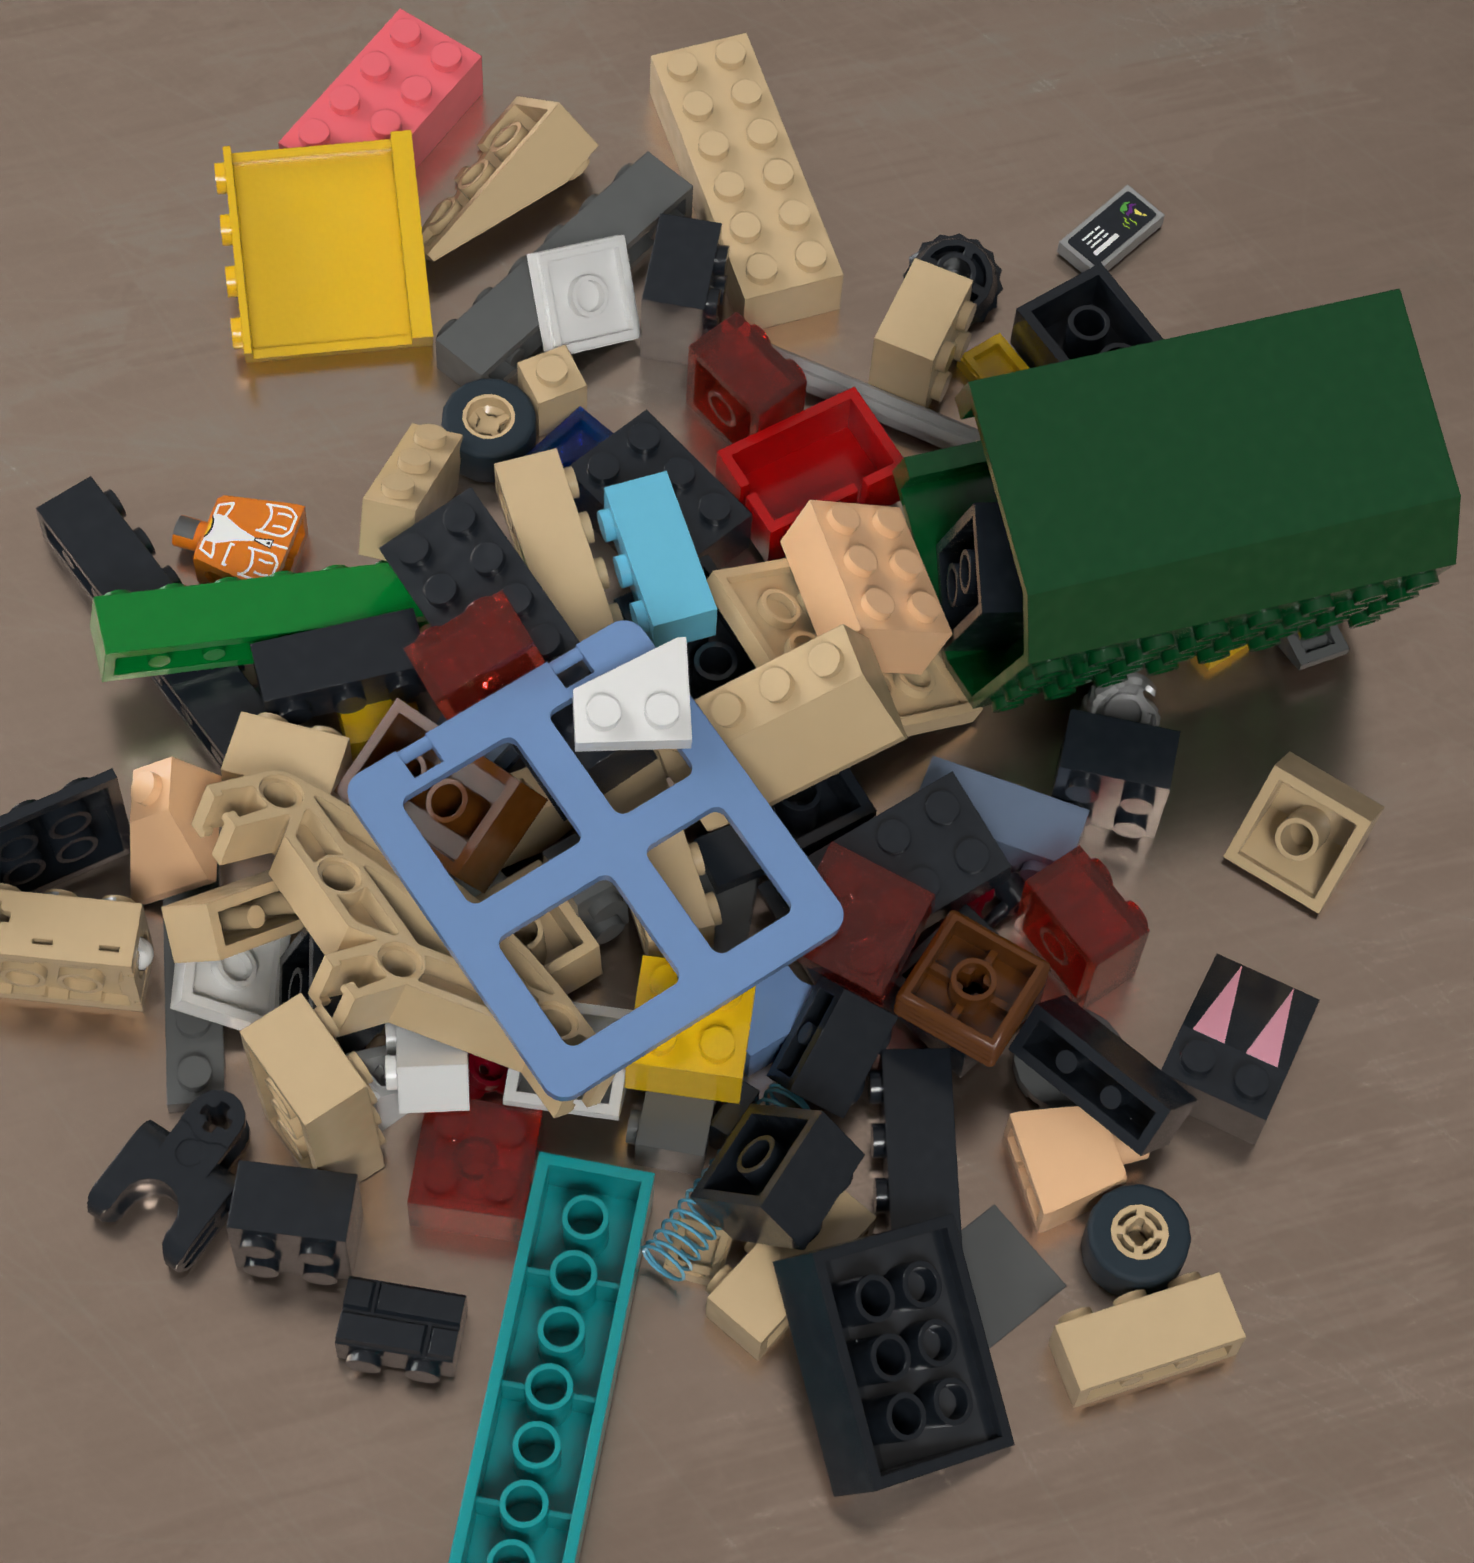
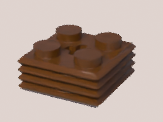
M952 910L898 991L894 1013L985 1066L993 1067L1045 985L1050 964L960 912ZM972 982L981 986L980 994L975 993L974 995H969L963 992L962 989L963 987L968 988Z

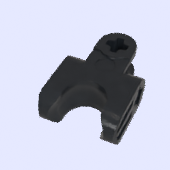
M211 1090L201 1094L190 1104L171 1132L152 1120L143 1123L92 1187L88 1195V1213L102 1222H116L125 1215L135 1202L146 1197L162 1196L172 1200L178 1205V1212L174 1223L164 1236L162 1242L165 1264L177 1272L188 1271L228 1220L236 1175L230 1172V1170L242 1154L245 1153L250 1143L251 1135L242 1102L234 1094L225 1090ZM228 1121L230 1127L227 1130L221 1128ZM211 1124L218 1126L210 1133L209 1126Z

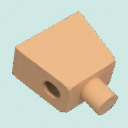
M1079 1106L1010 1113L1004 1131V1137L1037 1233L1046 1232L1091 1211L1104 1194L1125 1185L1127 1181L1125 1164L1148 1159L1150 1153L1143 1156L1138 1155Z

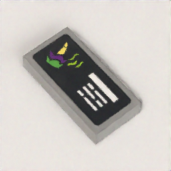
M1126 185L1059 241L1057 252L1081 273L1099 263H1102L1109 271L1160 228L1165 215L1133 188Z

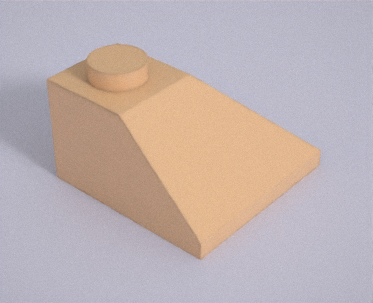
M169 757L133 770L130 811L131 899L135 903L146 905L216 882L217 861L213 857L212 852L219 837V827L213 828L212 835L201 838L191 824L206 786L222 782V776L175 757Z

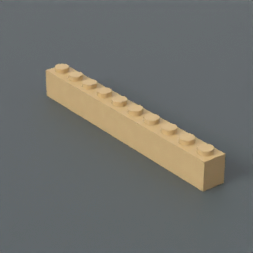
M557 448L495 463L496 493L514 549L577 639L581 642L608 625L623 620L618 603L608 604L604 589L610 588L604 560L602 557L593 558L589 547L590 543L595 542L587 511L578 513L574 499L579 498L580 494L572 466L563 468ZM654 749L658 759L604 794L616 812L621 814L628 813L669 788L666 779L669 776L658 749ZM684 830L651 849L647 853V857L710 947L713 948L715 926L722 924L719 905L713 891L704 893L699 876L705 875V866L697 842L688 844ZM631 910L645 955L665 958Z

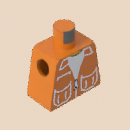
M223 495L217 498L207 522L180 515L174 527L172 545L194 551L193 562L196 578L200 584L214 583L225 577H237L242 580L268 577L270 574L278 571L293 572L308 536L305 506Z

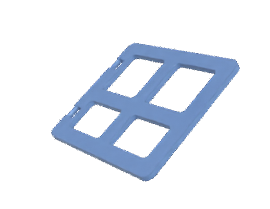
M627 620L616 621L576 644L575 648L550 663L542 664L425 733L424 737L399 752L391 753L362 770L351 779L347 791L349 805L544 1092L549 1097L558 1101H571L578 1098L823 944L838 933L844 917L843 908L836 896L691 695L692 745L690 749H677L690 767L691 774L628 813H618L609 804L554 726L551 717L554 713L573 703L574 688L656 648L638 624ZM583 660L591 674L565 688L557 674ZM511 743L517 746L580 836V841L484 901L471 903L466 900L404 809V804L502 744ZM433 749L441 763L414 778L405 764ZM713 812H718L725 816L790 908V912L725 953L715 952L710 947L647 857V853L651 849ZM607 880L616 887L678 976V982L582 1043L571 1046L562 1040L501 951L499 945L505 938L595 883Z

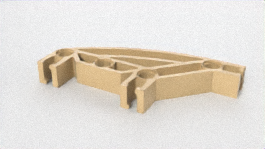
M279 770L264 771L206 786L191 825L201 838L212 835L213 828L222 827L212 852L219 865L268 853L274 854L275 857L268 874L324 954L308 995L317 1007L319 1005H329L331 1001L329 997L342 995L332 1017L340 1032V1036L384 1023H391L521 1072L553 1118L566 1115L574 1109V1100L558 1101L549 1097L544 1092L349 805L300 778ZM453 879L466 900L471 903H480L479 900ZM514 934L505 938L499 945L501 951L562 1040L568 1045L575 1046L595 1035L596 1033L580 1011L536 957ZM615 1074L583 1094L582 1102L586 1107L600 1104Z

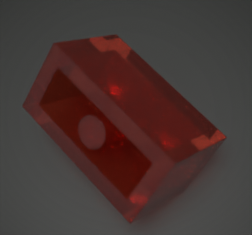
M503 590L492 596L481 597L473 601L464 613L442 626H433L426 629L417 637L415 642L403 648L446 720L451 719L546 663Z

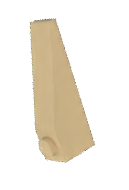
M517 96L485 132L477 144L478 148L483 152L478 161L471 167H462L454 178L459 188L454 197H448L437 204L422 226L425 259L430 261L438 260L564 185L568 180L577 178L586 170L590 163L588 157L599 145L559 102Z

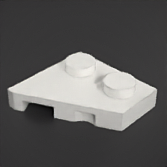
M677 637L573 689L575 752L691 748L692 726L686 637Z

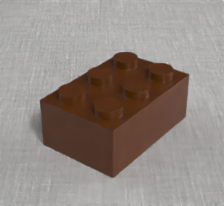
M397 698L333 792L348 801V785L356 774L391 753L399 752L424 737L425 733L439 725ZM433 749L405 765L413 777L416 778L440 764L441 761ZM482 756L408 800L404 804V809L446 871L485 894L548 799L485 756Z

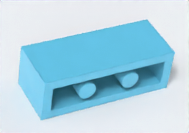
M667 471L604 487V509L597 511V519L604 541H614L618 556L613 557V563L620 587L626 588L630 586L635 602L629 604L632 621L645 631L656 648L677 637H686V642L688 643L716 635L717 607Z

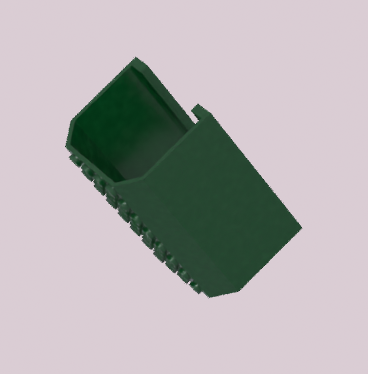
M1400 288L970 381L957 394L955 401L961 420L975 417L981 440L904 457L892 471L906 523L938 600L939 585L936 545L974 502H998L1023 590L1024 635L1007 650L943 651V647L941 648L946 668L972 708L991 705L993 713L1004 712L1023 706L1025 704L1024 699L1039 693H1043L1045 701L1066 697L1076 693V687L1093 680L1096 688L1119 684L1128 680V674L1138 672L1144 668L1146 669L1147 676L1164 674L1178 669L1179 662L1189 660L1195 656L1197 657L1198 664L1218 661L1230 656V650L1240 648L1246 644L1249 652H1257L1281 644V638L1296 633L1299 640H1307L1331 632V626L1346 621L1350 629L1366 626L1381 620L1380 615L1399 609V603L1420 596V590L1439 584L1438 575L1454 566L1457 559L1461 494Z

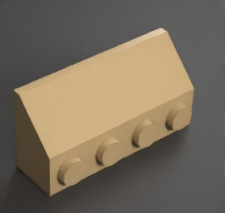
M844 624L694 700L770 806L908 738L869 638ZM658 749L666 772L674 784L691 774L690 767L677 749ZM718 812L710 813L700 819L708 833L731 825L725 816Z

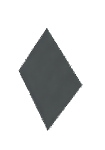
M995 1204L962 1229L963 1252L988 1346L991 1348L1067 1285Z

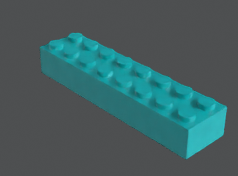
M539 1151L448 1563L579 1562L642 1256V1246H644L654 1198L655 1173Z

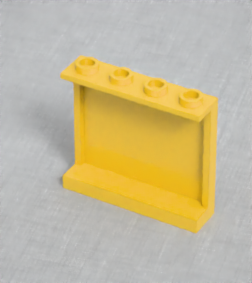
M411 130L390 132L391 139L239 153H232L230 146H222L224 162L214 163L217 194H227L229 214L219 215L223 246L233 245L235 262L234 266H225L228 298L238 297L240 317L230 318L233 348L244 349L246 363L433 346L432 319Z

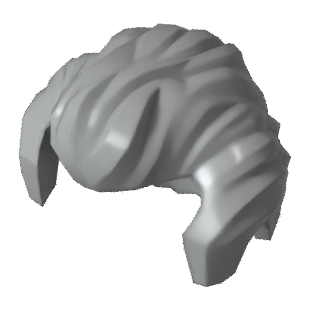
M1138 672L1128 674V680L1104 688H1096L1094 682L1092 686H1089L1088 693L1083 696L1081 706L1079 707L1081 711L1157 727L1160 725L1161 720L1158 713L1159 709L1153 701L1143 695V692L1146 690L1155 697L1157 687L1148 677Z

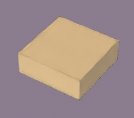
M678 1215L677 1220L688 1224L698 1232L713 1237L710 1230L698 1220L689 1217L682 1219ZM711 1223L708 1224L716 1232L717 1239H706L709 1250L702 1251L697 1249L701 1260H690L693 1270H684L685 1280L705 1286L726 1265L733 1241L724 1230H716L715 1226H712ZM676 1224L678 1229L677 1231L674 1229L675 1233L682 1237L686 1235L696 1244L705 1247L704 1243L694 1233ZM672 1236V1246L676 1247L679 1251L682 1249L691 1256L697 1257L688 1245ZM668 1249L667 1253L681 1266L689 1268L688 1264L678 1254ZM666 1257L663 1268L674 1276L681 1278L682 1274L679 1269Z

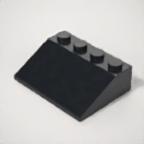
M113 768L90 778L81 777L72 780L60 791L39 800L23 801L15 805L8 813L0 816V883L15 886L24 892L40 893L130 854V826L118 779Z
M953 1213L773 1262L834 1497L875 1492L1015 1445Z

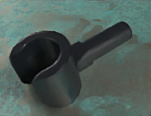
M1017 872L1011 873V879L994 888L995 895L1001 903L993 907L992 911L983 919L992 928L1008 915H1017L1028 907L1029 888Z

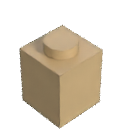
M566 345L517 362L518 387L532 402L536 412V432L539 437L587 419V384Z

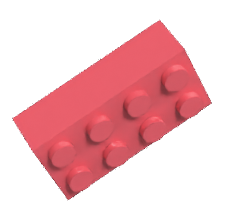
M400 8L278 142L279 149L391 139L390 132L411 130L416 169L483 94L482 56Z

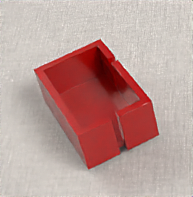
M854 386L718 450L715 478L753 514L750 539L764 561L767 562L786 556L780 541L809 500L891 506L899 502L900 497L892 471L901 462L903 456Z

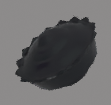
M960 233L953 236L940 234L933 241L923 242L919 251L909 257V268L903 274L904 279L914 259L917 258L973 280L970 302L977 304L970 326L976 322H984L988 312L997 308V296L1003 290L1000 281L1002 269L995 263L993 252L985 249L979 240L968 239Z

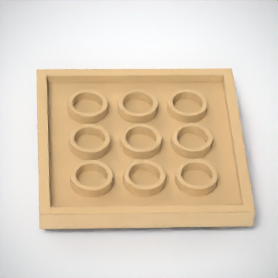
M787 558L714 570L707 578L716 606L756 668L817 637ZM942 650L938 652L921 675L882 673L907 737L972 723L983 710L982 707L972 708L946 668Z

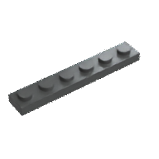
M217 862L215 883L163 899V906L221 887V865ZM163 918L167 1108L169 1113L185 1112L190 1104L205 1092L211 1090L226 1091L225 1026L170 1009L175 963Z

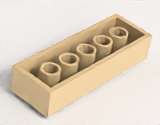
M747 33L652 55L650 63V95L682 178L693 185L692 204L699 220L722 223L721 244L730 246L725 274L728 275L726 292L741 331L748 333L840 309L844 274Z

